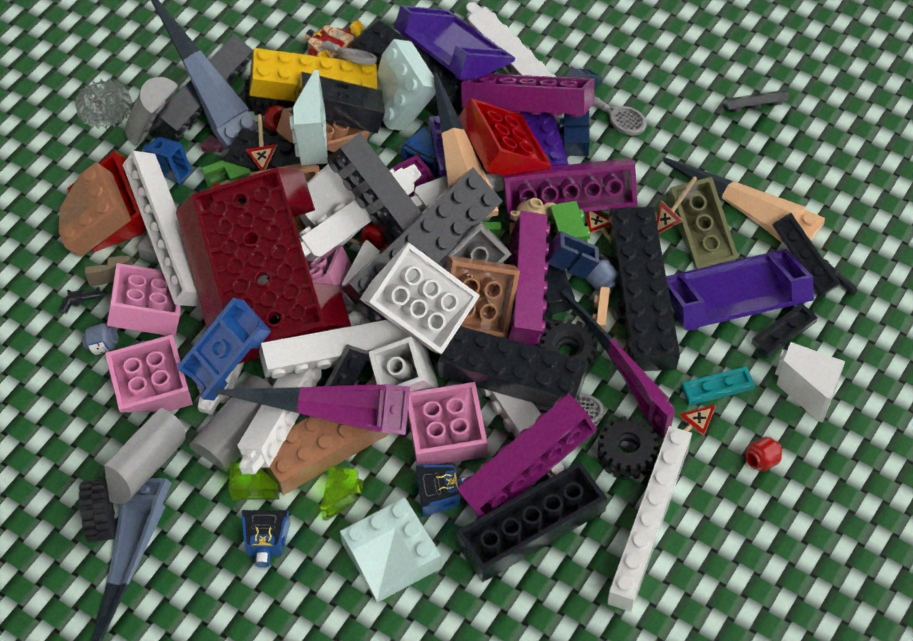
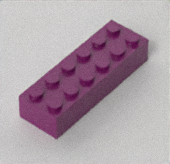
M488 73L477 79L467 78V80L461 83L462 108H465L469 100L473 98L517 113L528 111L529 114L538 115L546 112L552 116H560L564 113L570 114L572 117H581L594 104V79Z
M631 158L551 166L550 169L502 175L505 214L508 220H512L510 219L511 211H516L522 201L532 198L540 199L543 205L550 202L561 204L577 201L579 209H583V212L638 206L636 168Z
M521 210L510 236L511 255L509 256V265H515L520 270L506 339L534 346L538 345L540 334H544L546 321L542 320V316L545 314L547 302L543 300V295L547 291V281H544V275L548 271V262H545V256L548 255L549 243H546V237L549 235L550 224H547V215Z
M569 393L566 397L559 398L555 402L554 407L547 413L539 415L532 426L528 429H523L512 443L503 446L499 450L498 455L492 460L484 462L478 472L464 479L457 490L475 512L482 517L523 494L597 431V428L589 414Z

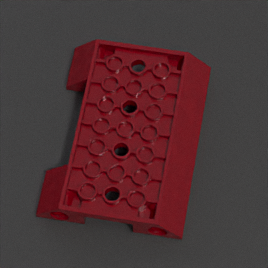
M277 167L192 194L175 212L207 329L232 298L244 300L271 330L262 343L351 327L340 287L337 285L315 284L310 274L293 216L296 217L315 211L303 171ZM240 198H245V199H247V201H246V203H245L244 205H242V206H237V205H235V203H236V201H237L238 199H240ZM249 237H258L256 243L251 245L246 243ZM267 275L270 277L267 283H258V279L261 276ZM272 316H281V320L279 323H269V320ZM260 346L257 349L251 348L239 364L259 358Z

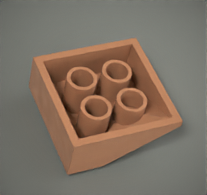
M293 107L283 109L276 131L286 140L293 143L290 116H294ZM326 122L327 150L335 152L358 133H361L367 141L370 132Z
M97 162L78 176L60 207L59 234L65 248L80 257L131 221L113 174Z
M448 255L445 270L480 295L460 326L507 338L520 270L515 265Z

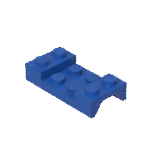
M232 298L176 368L195 381L202 390L200 395L202 399L214 401L219 395L214 391L226 387L228 383L225 379L251 348L257 349L271 330L244 300Z

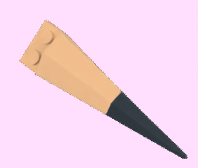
M434 72L433 78L440 119L447 185L449 187L463 173L474 167L491 187L439 76ZM498 207L487 217L498 216Z
M663 157L665 164L691 179L696 177L697 180L712 177L720 198L748 216L783 244L784 242L772 224L789 213L793 214L811 241L824 225L825 218L805 210V206Z

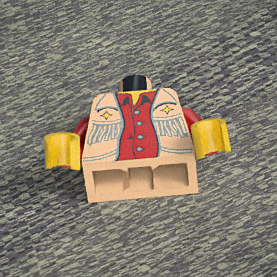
M356 20L347 29L333 28L328 25L318 32L309 29L305 34V39L308 40V55L345 60L341 57L340 53L324 50L323 45L325 41H330L340 47L352 49L351 42L354 40V36L358 37L361 34L360 31L365 29L360 20Z

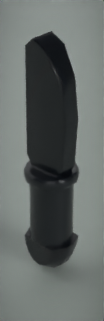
M824 259L841 283V286L852 295H855L857 292L856 286L842 275L840 270L834 268L828 263V260Z

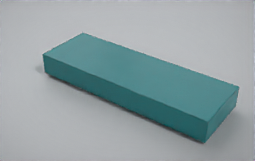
M747 366L681 383V389L688 406L754 390L755 383Z

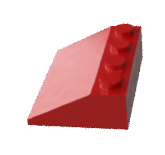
M473 98L469 100L458 118L487 172L505 176L550 169L551 163L521 113Z
M116 151L112 152L98 164L113 174L131 221L91 249L93 252L139 236L147 230L123 167V163L127 158ZM74 183L67 188L68 192H70Z

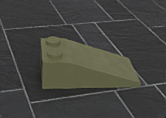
M709 177L695 181L675 210V213L683 220L676 225L695 268L700 269L737 260L739 257L713 178ZM689 183L673 186L669 189L666 198L670 209Z

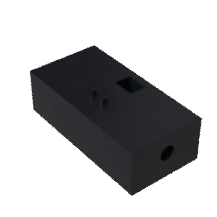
M301 71L295 90V103L312 74ZM320 76L326 122L378 134L385 115L382 90Z

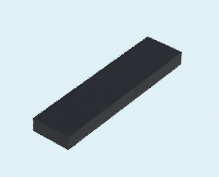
M792 213L772 224L791 254L813 276V286L821 297L841 285Z

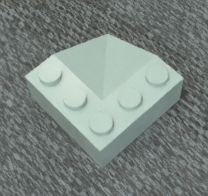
M394 39L382 54L377 73V89L382 90L385 108L383 121L387 128L406 130L433 98L436 91L433 74L411 41Z
M314 70L293 106L294 116H290V128L292 130L293 143L295 144L296 157H300L301 165L328 163L325 107L319 70Z
M406 498L340 531L344 548L377 603L442 568L440 552Z

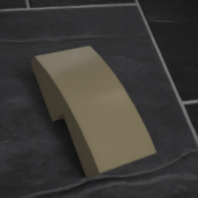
M108 257V265L85 267V275L89 286L113 282L116 264L133 266L131 257Z

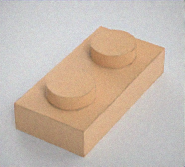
M601 287L600 295H595L594 308L598 309V314H593V319L604 330L609 301V287Z

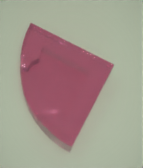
M215 134L207 137L201 145L202 152L223 153L224 147Z

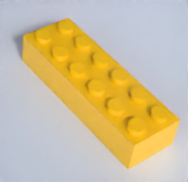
M254 48L250 66L249 96L295 102V90L301 71L312 74L314 70H319V76L377 89V64L364 65L348 60Z

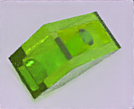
M241 462L231 463L229 491L232 500H280L278 484L261 468L255 474H242L239 468Z
M329 466L321 505V514L324 521L330 520L356 502L357 493L361 494L363 479H359L358 470Z

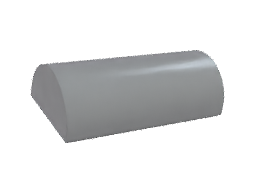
M154 77L143 84L125 125V133L131 144L137 146L150 133L157 114L170 102L177 89L175 82L164 77Z
M479 222L438 265L446 269L448 255L503 263L511 253L483 223Z
M251 375L239 389L272 388L273 386L264 379ZM231 397L189 444L190 449L227 472L241 456L237 445L262 404Z
M163 408L158 409L104 465L110 502L115 504L127 503L185 441L184 427L171 412Z

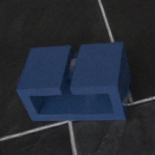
M589 110L581 117H572L570 114H564V118H560L559 131H563V135L560 134L566 156H589Z
M560 231L549 244L546 261L555 268L563 271L567 269L568 273L586 279L599 264V248Z

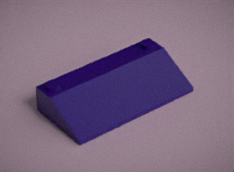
M400 5L394 29L453 72L455 77L465 81L467 78L477 79L515 61L514 56L449 10Z
M787 249L666 276L671 306L684 330H696L702 326L814 301L813 276Z

